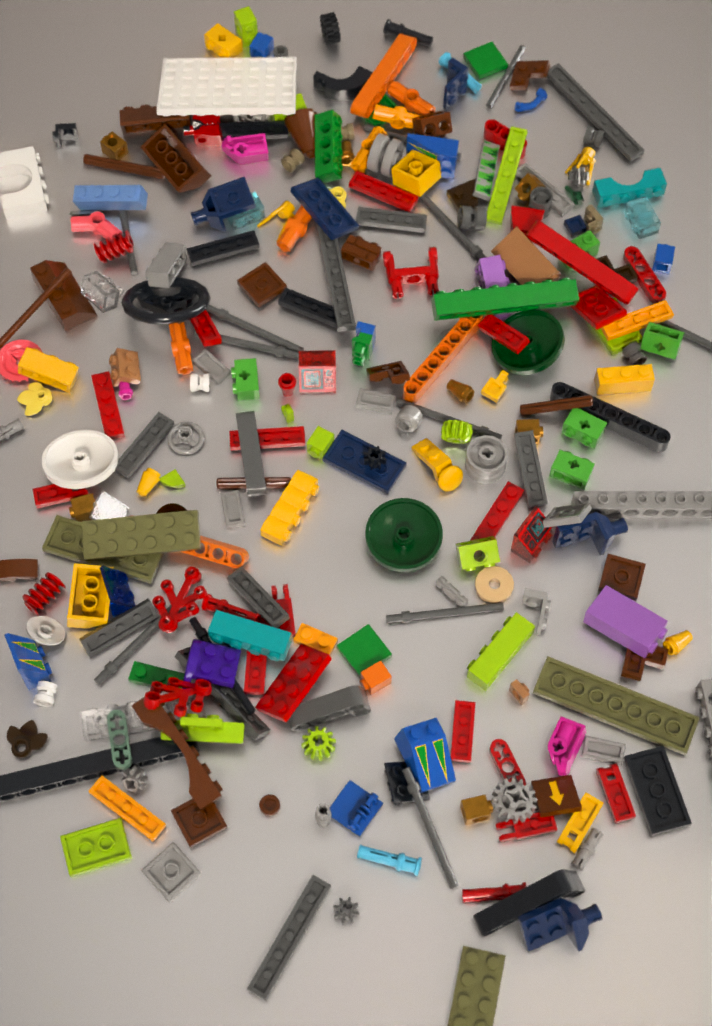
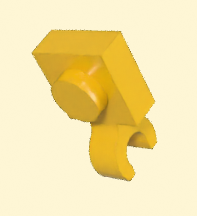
M502 370L497 379L491 377L481 390V394L497 403L507 388L504 384L508 380L507 376L509 373Z

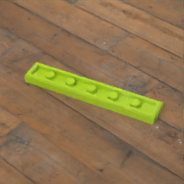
M512 126L510 128L487 209V222L502 225L528 130Z

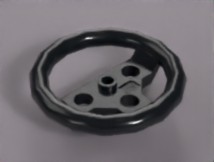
M176 277L170 288H181V290L174 296H158L154 294L152 290L161 288L149 286L148 280L127 290L121 303L124 312L134 320L148 324L169 325L182 323L197 317L207 309L211 297L207 288L199 282ZM197 294L199 296V300L192 306ZM137 298L142 308L149 310L153 313L146 312L135 307L133 305L134 299Z

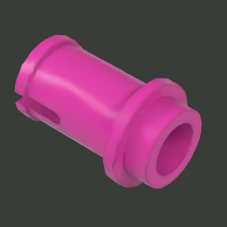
M121 381L119 383L120 391L118 395L122 400H129L132 398L133 390L130 388V383Z

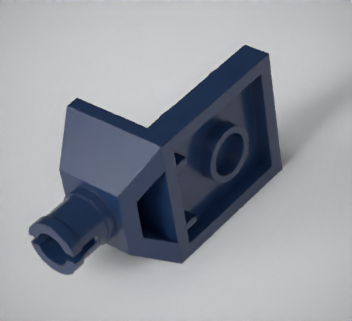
M244 176L208 189L202 201L203 208L190 213L195 226L209 221L211 227L226 232L223 219L254 209L256 206Z
M594 512L588 514L582 523L556 526L552 542L555 548L560 546L567 547L572 542L578 540L585 541L591 536L601 556L604 555L613 543L616 535L627 533L628 526L624 518L610 522L608 517Z
M559 898L519 916L518 920L524 945L528 952L565 935H568L579 952L583 950L589 936L588 926L603 920L596 904L580 910L577 904Z

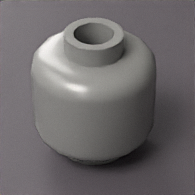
M405 405L397 414L395 422L401 431L414 432L422 422L423 415L417 407Z

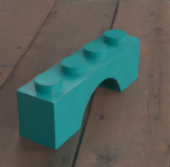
M661 168L645 170L642 179L633 185L619 184L611 177L594 180L592 192L598 207H608L614 204L664 195L667 182Z

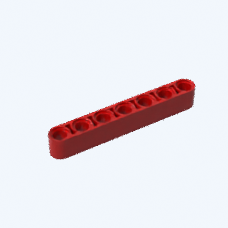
M536 220L526 234L527 238L620 302L629 305L639 289L634 284L543 222Z

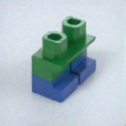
M358 321L356 337L352 339V356L354 357L352 362L354 365L363 366L365 360H370L376 343L375 325Z

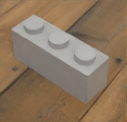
M165 242L149 268L146 269L145 276L148 279L149 286L170 288L188 260L186 244Z

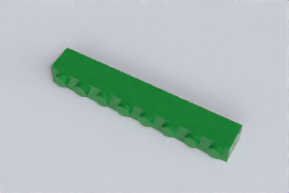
M562 278L554 282L552 280H544L541 283L531 281L524 283V285H517L516 283L508 284L506 287L493 285L487 289L475 287L468 291L457 289L449 293L438 291L433 295L431 304L434 321L575 306L579 301L576 279Z

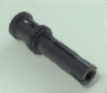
M387 19L383 29L384 34L389 33L395 35L396 38L399 34L417 38V43L429 48L434 38L408 29L402 23L399 25L391 22L390 19Z

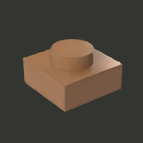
M517 679L510 684L509 691L521 705L526 703L530 695L528 687Z

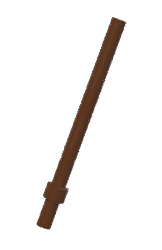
M66 267L58 277L55 276L51 281V285L0 338V349L57 288H61L65 279L72 273L71 270Z

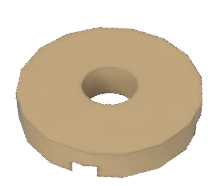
M486 567L476 577V593L485 602H490L491 604L505 602L513 592L514 581L512 575L502 567ZM495 581L500 587L492 589L489 583Z

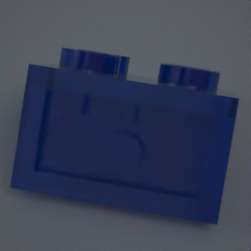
M101 566L100 571L110 599L109 606L112 615L117 617L136 606L134 594L130 590L129 579L125 572Z

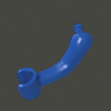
M539 88L536 92L537 97L530 103L516 102L515 110L523 112L536 108L541 101L547 99L546 91Z

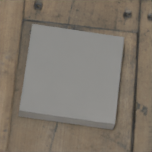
M582 503L554 507L543 520L544 528L582 523L592 510L591 504Z
M174 842L141 870L169 903L201 875L199 869Z

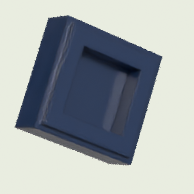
M581 215L564 220V225L571 237L586 232L587 226Z

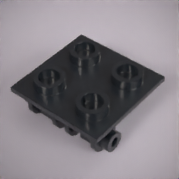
M405 761L384 763V773L387 775L388 790L391 792V802L394 803V806L403 805L402 802L415 801L413 795L409 794L407 789L408 783L402 771L408 768ZM428 791L421 793L423 800H430Z

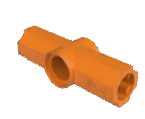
M393 81L390 84L387 93L404 104V108L407 111H414L420 116L435 112L436 107L421 98L417 90L408 89L398 81Z
M302 205L295 216L288 219L285 231L277 241V246L284 252L291 251L297 240L303 238L312 219Z
M184 322L169 324L172 339L171 347L173 357L176 360L178 374L188 375L193 371L190 356L189 338L186 335Z

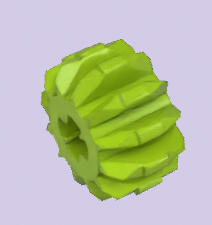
M462 420L445 421L441 428V439L458 445L469 443L473 433L472 425Z
M315 726L314 732L308 729V735L302 736L304 742L301 744V747L305 749L304 754L306 756L311 754L312 761L316 756H319V761H323V755L326 758H330L329 752L335 751L333 745L336 744V739L332 738V731L326 733L327 729L325 726L321 731H319L318 726ZM322 741V745L316 746L315 742Z

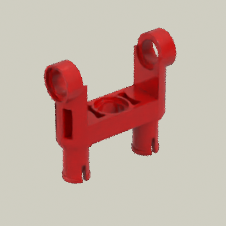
M429 247L428 266L395 269L391 251L383 252L384 267H386L387 279L391 285L392 297L394 299H397V292L399 299L404 296L402 285L427 282L428 294L431 296L433 295L432 291H434V294L439 291L436 247Z

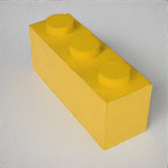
M26 347L18 364V374L68 393L71 392L79 372V367L74 363L59 360L56 356L44 354L36 348Z
M652 364L597 368L594 377L597 395L651 391L655 381Z

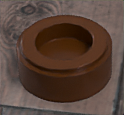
M271 794L262 797L259 803L261 813L268 817L275 816L280 810L279 799Z

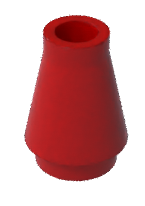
M284 373L278 379V385L285 397L293 395L297 382L296 378L290 373Z

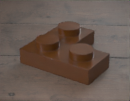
M549 60L517 61L509 85L510 90L527 91L530 78H547L550 68Z
M402 361L366 368L370 381L380 382L384 378H389L392 384H403L405 381L410 380L409 372Z
M657 646L653 654L649 652L647 657L643 658L627 648L621 676L641 681L644 665L664 670L669 649Z

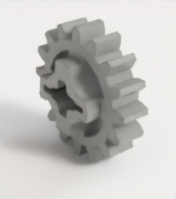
M514 777L510 782L504 779L502 784H497L496 789L492 793L494 797L491 803L496 804L493 810H499V818L504 815L506 817L505 822L512 819L514 824L517 823L518 819L522 823L526 820V817L530 819L533 814L532 812L537 807L534 805L537 802V798L532 797L535 794V790L529 791L530 784L524 786L522 779L518 783Z

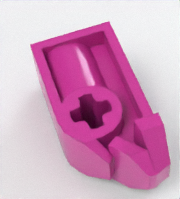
M265 133L233 138L227 136L222 141V151L237 164L244 165L269 161Z
M560 716L548 742V751L552 764L556 765L558 775H569L572 764L586 736V726Z

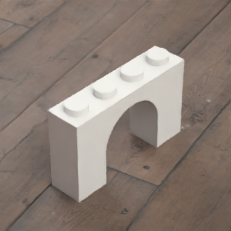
M34 146L0 152V178L25 175L32 179L27 188L18 192L0 195L6 219L47 211L46 204H49L47 193L44 194L43 190H46L45 181L41 180V177L44 175L42 167L38 166V163H41L39 152L35 153Z

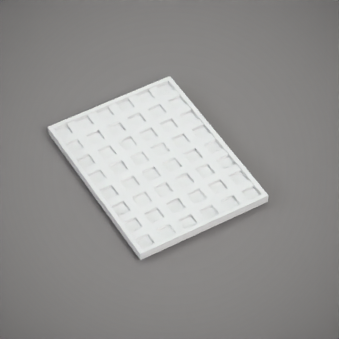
M297 57L164 58L157 102V115L238 116L240 114H248L254 116L257 114H296Z

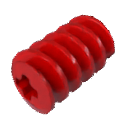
M127 230L125 231V237L119 233V239L113 235L112 242L108 238H106V244L99 241L100 247L94 243L95 252L101 262L107 263L108 260L113 261L114 257L120 258L121 254L123 256L127 255V251L129 253L133 252L134 243Z
M49 572L45 574L46 579L41 578L39 580L40 584H34L35 590L29 589V595L24 594L22 596L24 604L36 616L39 615L36 610L37 608L44 610L42 603L49 605L48 598H56L54 592L61 594L60 586L66 589L63 582Z

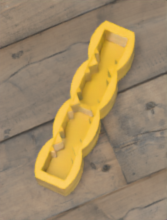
M300 470L295 472L289 485L285 488L270 515L260 529L262 537L278 545H282L284 541L287 542L292 534L290 530L299 524L301 520L300 514L303 511H307L310 505L309 500L312 496H316L320 486H318L317 478Z

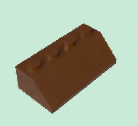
M141 105L140 108L124 107L123 110H119L120 126L123 135L157 131L164 124L170 129H180L183 126L190 125L189 115H157V106Z
M166 124L159 128L140 147L179 193L200 188L211 177V174Z
M45 260L30 267L33 280L41 293L51 285V281L55 276L58 277L66 269L67 265L64 262ZM72 273L65 279L61 288H57L46 300L65 332L97 317V313Z

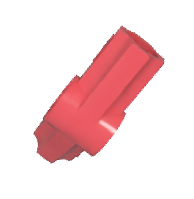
M96 211L88 216L71 217L72 232L93 231V233L101 235L105 239L108 238L111 242L113 241V235L119 239V233L122 234V231L105 219V215L102 212Z

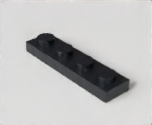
M284 121L219 123L222 141L227 136L233 138L265 133L266 139H288L289 136Z
M253 230L187 248V254L191 265L196 266L260 248Z
M285 288L278 300V305L337 328L331 305Z

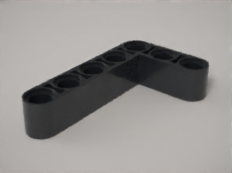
M561 869L476 913L473 918L482 937L517 921L519 916L559 898H575L586 890L576 871Z

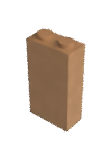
M517 226L491 250L494 256H501V260L505 261L506 269L521 285L531 281L541 283L544 280H552L554 282L558 281L562 275Z

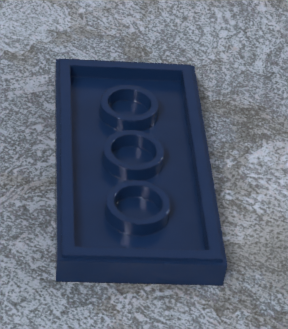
M319 178L291 187L290 192L331 240L358 230L359 224Z
M341 430L324 455L323 461L389 494L407 466V462L386 452V464H381L380 470L378 468L370 470L369 465H364L365 458H363V453L368 452L369 447L373 448L376 446Z

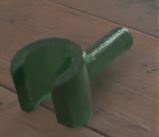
M565 186V190L571 194L575 205H578V200L584 201L581 191L575 192L569 186Z

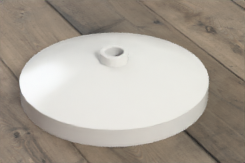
M78 430L56 438L47 446L42 456V467L44 474L53 484L68 489H82L97 485L106 480L116 469L119 455L115 442L106 434L93 430Z

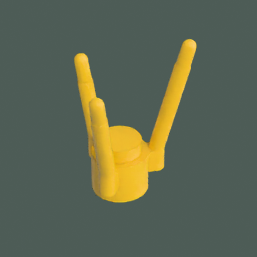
M584 147L581 154L577 155L576 159L565 171V174H568L575 165L576 168H579L581 164H590L588 171L589 180L586 183L590 185L593 165L596 161L594 159V149Z
M284 201L257 226L261 227L277 214L282 219L287 218L288 221L290 217H294V205L289 201ZM286 223L284 224L277 241L285 231Z

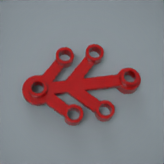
M188 567L185 570L184 576L186 579L177 597L173 590L174 585L170 580L162 581L160 587L167 594L172 607L168 613L165 608L166 601L162 596H156L152 600L153 605L161 615L158 623L161 631L172 633L177 629L178 622L199 612V607L195 601L207 596L204 586H197L194 589V593L186 597L191 585L198 583L202 578L198 568ZM186 606V610L178 613L181 608Z
M176 677L168 678L167 685L159 681H153L150 691L145 693L143 703L147 709L155 710L160 703L179 699L173 713L177 717H184L187 711L188 697L196 695L195 700L191 702L190 709L193 712L200 713L204 705L202 702L203 698L212 692L211 683L206 679H197L195 683L179 680ZM162 691L169 692L168 694L160 695Z

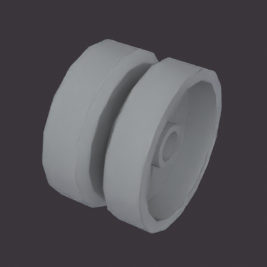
M382 133L378 134L368 155L367 169L373 172L381 170L382 175L391 178V168L402 158L404 142L396 138L390 141L389 136Z
M489 435L479 436L472 440L467 447L465 469L468 476L482 484L494 483L502 478L508 459L506 445L500 439Z

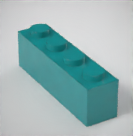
M219 610L215 611L208 629L209 638L215 643L222 644L223 642L235 649H246L251 654H262L273 661L281 660L285 662L292 643L291 632Z

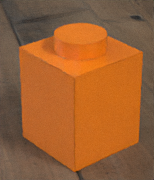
M379 661L361 672V680L359 682L361 687L365 691L368 690L370 695L390 685L392 676L383 662Z

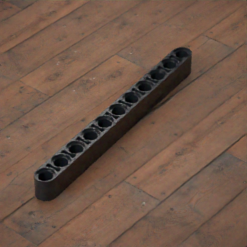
M161 737L132 743L130 746L133 761L129 769L131 770L134 765L141 768L182 758L184 755L174 741L162 740ZM186 741L189 747L194 746L197 752L200 751L198 742ZM111 749L0 775V802L100 778L101 775L108 776L121 773L125 770L116 768L113 763ZM119 750L120 759L117 761L125 764V760L128 758H125L123 750Z

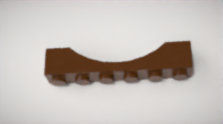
M143 697L131 706L144 726L164 733L180 748L189 769V793L202 812L222 798L220 793L223 791L217 780L214 782L209 777V774H211L210 769L205 763L201 765L197 759L200 755L194 746L189 747L186 740L189 738L183 729L178 730L174 723L177 720L171 711L166 713L163 708L166 705L165 702L160 703L155 710H149L143 703Z

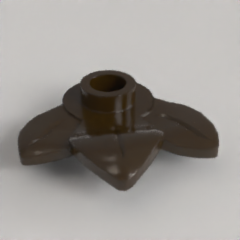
M34 720L28 721L20 729L10 726L7 731V740L12 745L11 751L15 757L21 759L28 757L32 751L40 750L48 739L46 733H38ZM25 746L26 749L20 752L19 748Z

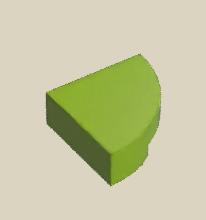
M289 404L281 406L286 421L288 423L293 422L294 412Z
M176 469L159 478L161 484L166 487L176 489L185 487V482Z

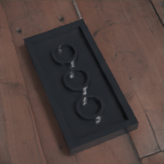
M664 746L624 756V761L650 835L654 836L691 826L690 816Z

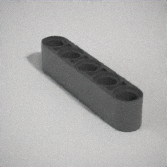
M255 412L236 413L248 497L267 495Z

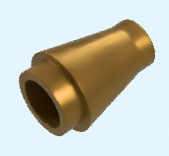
M343 141L341 143L343 151L342 165L349 166L355 156L351 142Z
M453 379L446 386L461 402L468 403L475 393L471 386Z

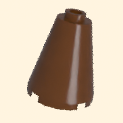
M311 108L296 110L295 115H287L284 119L285 126L300 152L307 159L315 158V115L317 112H313Z

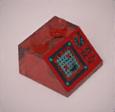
M336 350L299 351V394L336 393Z
M535 506L518 528L514 534L511 552L529 563L533 558L537 559L543 550L541 547L544 543L547 545L553 537L551 534L553 527L544 528L543 520L546 517L538 507Z

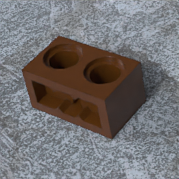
M441 110L412 118L414 134L443 138L448 133L453 132L449 111Z

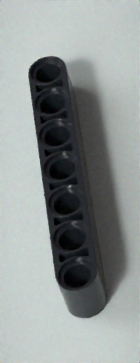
M556 382L551 389L550 401L590 394L566 383ZM592 396V406L579 408L607 422L606 429L656 452H663L667 449L671 435L664 428Z

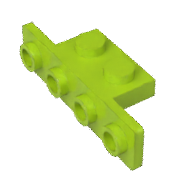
M186 714V717H181V720H177L174 723L178 730L183 729L189 738L186 741L243 744L244 723L224 722L223 719H219L218 715H207V718H198V714ZM161 732L162 740H171L168 736Z

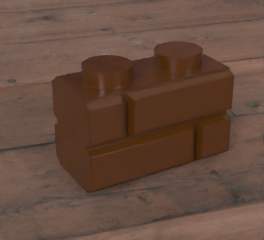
M350 234L341 248V257L373 272L382 257V247L375 242L365 241L361 236Z

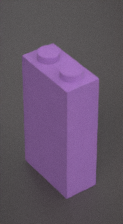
M607 585L588 608L583 623L622 646L629 648L643 658H646L649 652L651 654L654 653L658 646L657 641L659 639L663 640L668 632L666 629L668 621Z

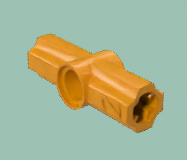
M376 104L372 118L390 123L391 127L395 129H402L404 127L414 129L412 118L419 117L420 115L409 113L402 106L390 108Z
M374 127L368 138L362 141L361 149L351 163V168L355 172L364 173L367 169L368 155L376 136L380 133L387 135V132L382 127Z

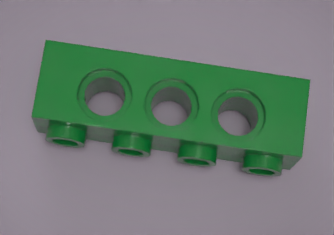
M328 110L315 115V177L319 178L324 184L342 179V118L334 110Z

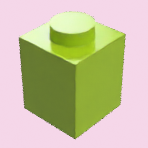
M318 426L307 442V452L312 457L323 460L324 455L334 442V434Z

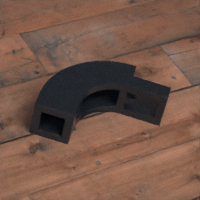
M359 66L350 77L334 79L316 71L313 75L314 87L318 90L324 91L325 98L333 101H349L356 98L373 72Z

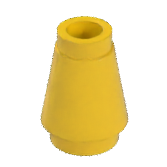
M147 468L146 471H143L136 492L146 497L160 481L161 475L157 471Z
M688 630L665 638L663 648L669 649V655H677L693 640V636Z

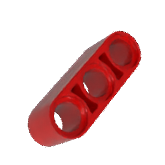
M490 119L485 122L483 137L486 141L500 145L499 149L504 152L510 129L497 120ZM525 140L520 159H523L526 155L527 140Z

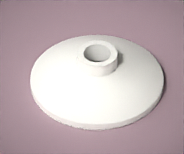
M35 616L29 619L26 624L27 634L40 644L57 645L65 638L64 627L53 618Z

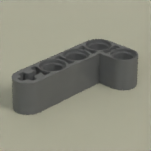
M354 685L301 703L289 719L291 730L300 731L349 713L354 716L366 715L371 712L367 693L362 687Z

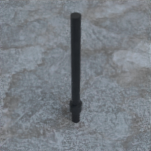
M191 618L189 622L194 628L198 640L212 643L207 630L202 628L197 618ZM235 679L232 689L248 714H253L256 709Z

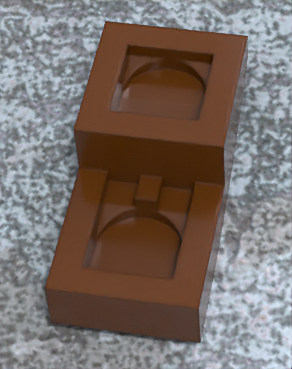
M38 559L0 560V581L15 582L16 579L36 580L38 577Z

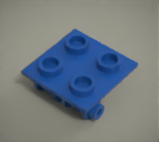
M349 780L329 808L333 819L360 837L384 803L378 799V795L372 792L370 794Z

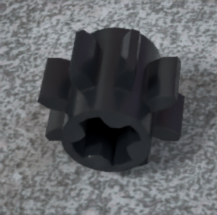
M379 446L369 447V451L363 453V458H365L364 465H369L370 470L376 468L380 470L381 464H386V451H381Z

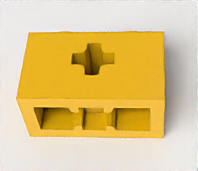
M219 23L204 34L205 46L218 54L220 58L237 57L243 51L242 39Z

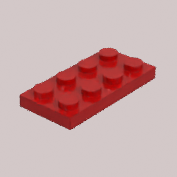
M300 644L255 708L261 713L287 723L332 660L330 655Z

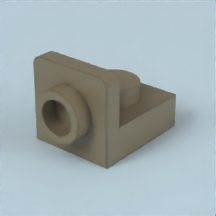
M591 204L585 209L586 232L590 230L593 234H597L602 229L604 218Z

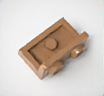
M117 348L109 358V365H111L110 378L113 381V387H117L121 381L138 385L141 381L138 352Z

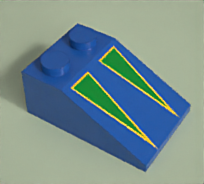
M407 134L406 155L413 149L440 161L441 177H455L459 140Z
M10 633L4 634L16 667L28 690L37 688L39 681L51 682L49 675L52 674L49 663H44L43 657L46 655L42 645L37 646L33 639Z
M437 717L404 727L400 730L394 740L407 767H410L415 781L421 787L420 793L456 781L446 735Z

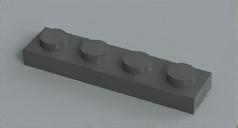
M358 207L356 222L360 226L425 233L427 215Z
M158 412L119 458L115 471L129 479L174 426V421Z
M533 430L514 433L528 508L547 505L548 501Z
M242 566L226 577L234 589L271 627L278 628L290 619L289 614Z
M146 599L108 621L107 624H103L79 638L88 656L91 657L159 616L151 601Z

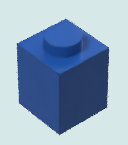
M258 32L250 44V57H269L274 50L273 37Z
M657 244L652 267L653 271L670 274L675 246Z

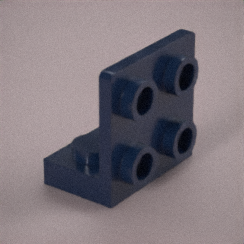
M453 57L448 61L447 84L444 87L443 108L445 110L449 106H453L456 100L467 91L468 67Z

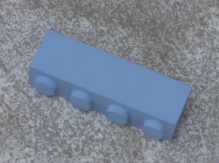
M75 185L73 203L79 210H146L148 193L142 185Z

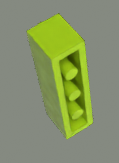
M517 612L513 617L509 616L504 621L503 629L501 631L497 630L493 634L492 642L488 646L484 645L479 652V658L477 660L473 659L467 666V678L485 691H487L534 633L535 625Z

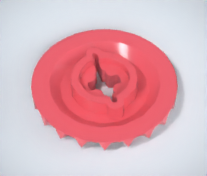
M15 340L3 346L0 350V375L12 382L28 381L29 377L18 374V363L16 360H21L26 347L36 348L42 352L37 344L28 340Z

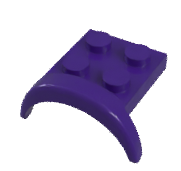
M193 639L183 681L191 682V679H206L212 684L233 688L241 650Z

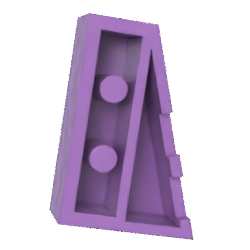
M500 255L478 260L474 270L475 273L480 275V287L487 289L493 285L506 287L510 284L509 278L505 276L504 272L506 270L505 261L501 260Z

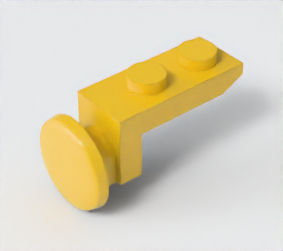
M428 438L411 447L416 456L433 470L435 480L438 482L441 490L446 492L453 491L461 484L463 480L462 470L458 466H453L451 459Z

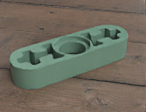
M113 710L107 716L112 759L116 768L126 770L132 765L133 761L127 719L121 710ZM117 715L122 719L119 720L120 729H116L114 721H111ZM117 735H124L126 739L123 744L117 745L114 743V738ZM119 750H123L125 758H128L125 760V764L117 761L120 759Z

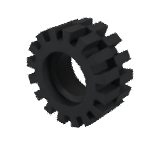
M331 12L320 15V26L326 45L340 42L341 33L336 14Z

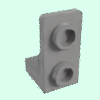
M525 588L522 603L530 607H541L536 635H540L541 630L546 629L547 618H544V614L549 612L551 601L547 600L548 593Z

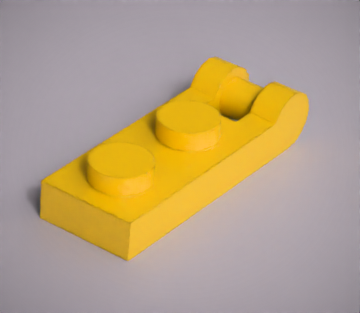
M586 792L580 801L582 811L573 813L557 840L558 844L566 845L573 853H576L604 804ZM570 832L577 836L575 841L567 837Z

